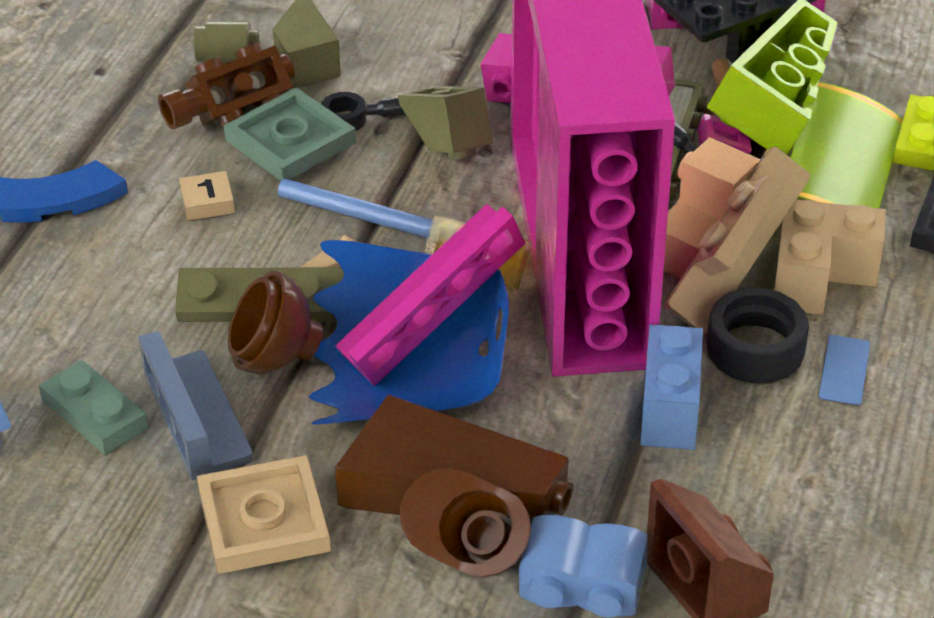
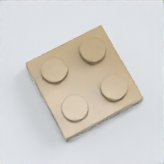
M307 455L197 476L200 499L217 574L331 552L330 536Z

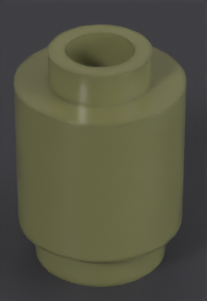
M207 21L205 26H195L194 51L196 61H208L220 57L222 63L226 64L238 59L236 51L260 42L259 30H251L250 21Z

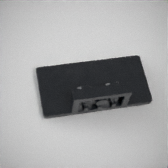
M798 0L653 1L701 42H709L728 34L726 58L734 63ZM806 0V1L811 4L812 2H815V1H817V0Z

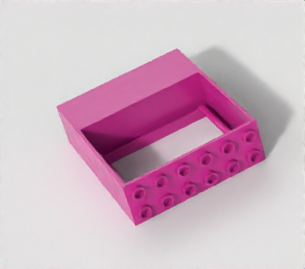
M512 0L511 148L552 377L646 370L649 325L660 324L675 117L642 0Z

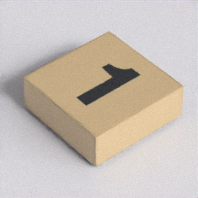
M226 171L179 178L187 221L235 213L234 200Z

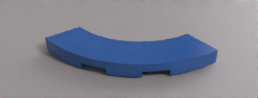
M97 160L75 170L48 177L29 179L0 177V216L2 222L25 223L42 221V215L72 210L73 215L81 214L108 204L127 194L126 179Z

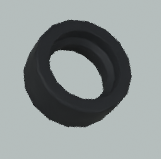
M742 288L729 292L714 303L709 314L706 340L708 356L719 370L734 379L750 383H771L787 378L801 366L805 355L809 331L806 312L794 299L778 291L766 288ZM758 325L773 329L783 335L785 339L773 344L756 345L741 341L731 335L729 331L741 326Z

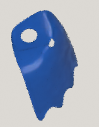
M326 240L321 242V249L337 261L344 272V277L339 283L318 292L313 298L316 304L333 314L337 319L335 331L328 338L320 342L314 354V357L328 364L333 369L335 379L331 384L312 392L309 398L313 401L336 407L339 411L334 415L315 420L312 424H332L371 419L388 394L434 411H441L479 402L494 391L500 381L509 316L508 292L499 269L379 383L373 386L339 352L335 345L432 254L354 241ZM500 309H502V313H503L502 328H501L500 337H499V339H498V341H497V338H496L497 318H498V314H499ZM488 340V354L481 356L479 354V347L481 343Z

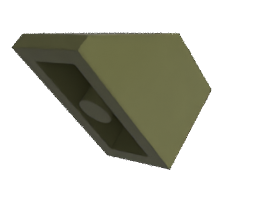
M295 0L273 28V41L279 55H288L294 66L295 78L290 80L293 85L292 89L340 77L339 39L312 0Z
M435 86L398 95L400 106L429 151L448 153L449 159H463L477 155L476 147L493 143L485 88Z

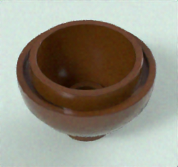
M271 271L265 276L255 279L240 298L229 327L228 349L237 369L255 374L267 373L282 368L295 358L304 361L310 360L320 345L323 326L321 322L311 319V310L307 297L298 283L284 273Z

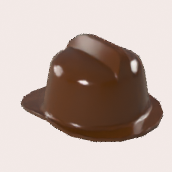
M450 467L430 470L416 478L404 493L399 510L401 528L410 544L423 554L465 574L482 578L501 574L515 565L525 552L531 534L530 515L521 499L508 490L469 472Z

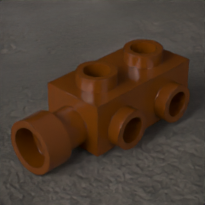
M261 42L248 45L236 51L238 59L223 64L220 57L205 61L195 67L197 74L185 83L187 90L181 91L177 88L158 96L162 117L167 126L172 130L190 124L192 117L199 116L202 125L217 120L220 127H224L225 124L245 115L243 110L256 105L260 107L292 89L293 85L290 80L295 78L292 61L286 54L279 55L275 45L263 49ZM250 75L258 78L260 82L259 89L252 87L253 79ZM210 90H214L219 94V104L215 103Z

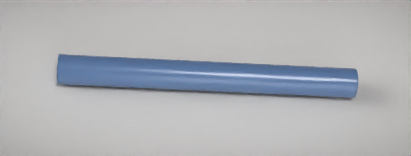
M286 178L281 180L278 187L279 197L445 243L460 229L458 226Z

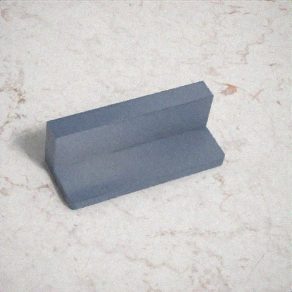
M159 331L138 336L145 377L191 480L197 479L199 475L220 472L252 462V449L205 352L196 351L171 358Z

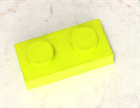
M910 94L895 147L893 163L934 171V96L922 97Z

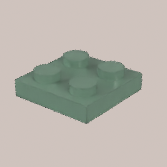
M297 87L224 125L225 140L280 181L283 178L290 180L356 143V132L353 126Z

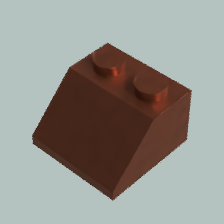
M661 478L651 482L647 523V564L692 618H756L768 612L774 573L767 559L761 553L754 552L739 535L732 519L726 514H721L704 495Z

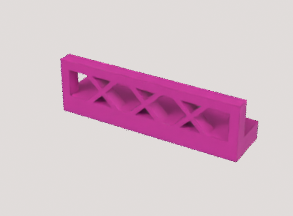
M486 204L335 345L339 352L373 386L379 383L486 282L497 269L504 265L526 244L513 215L503 206L496 212Z

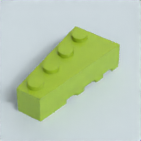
M798 0L730 66L706 108L718 115L723 123L737 128L768 150L775 146L788 155L810 121L812 110L810 109L818 94L819 88H817V85L824 73L826 66L824 61L830 52L838 22L806 0Z

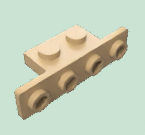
M775 146L769 148L747 181H743L730 195L726 203L729 208L721 220L715 222L702 237L699 243L702 248L666 300L665 307L690 327L703 328V334L707 333L709 314L714 303L725 294L737 290L809 181V172Z

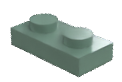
M84 360L78 361L39 385L42 401L104 455H107L149 428L146 413Z

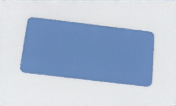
M837 335L829 336L819 391L820 399L854 405L861 404L870 348L868 340Z

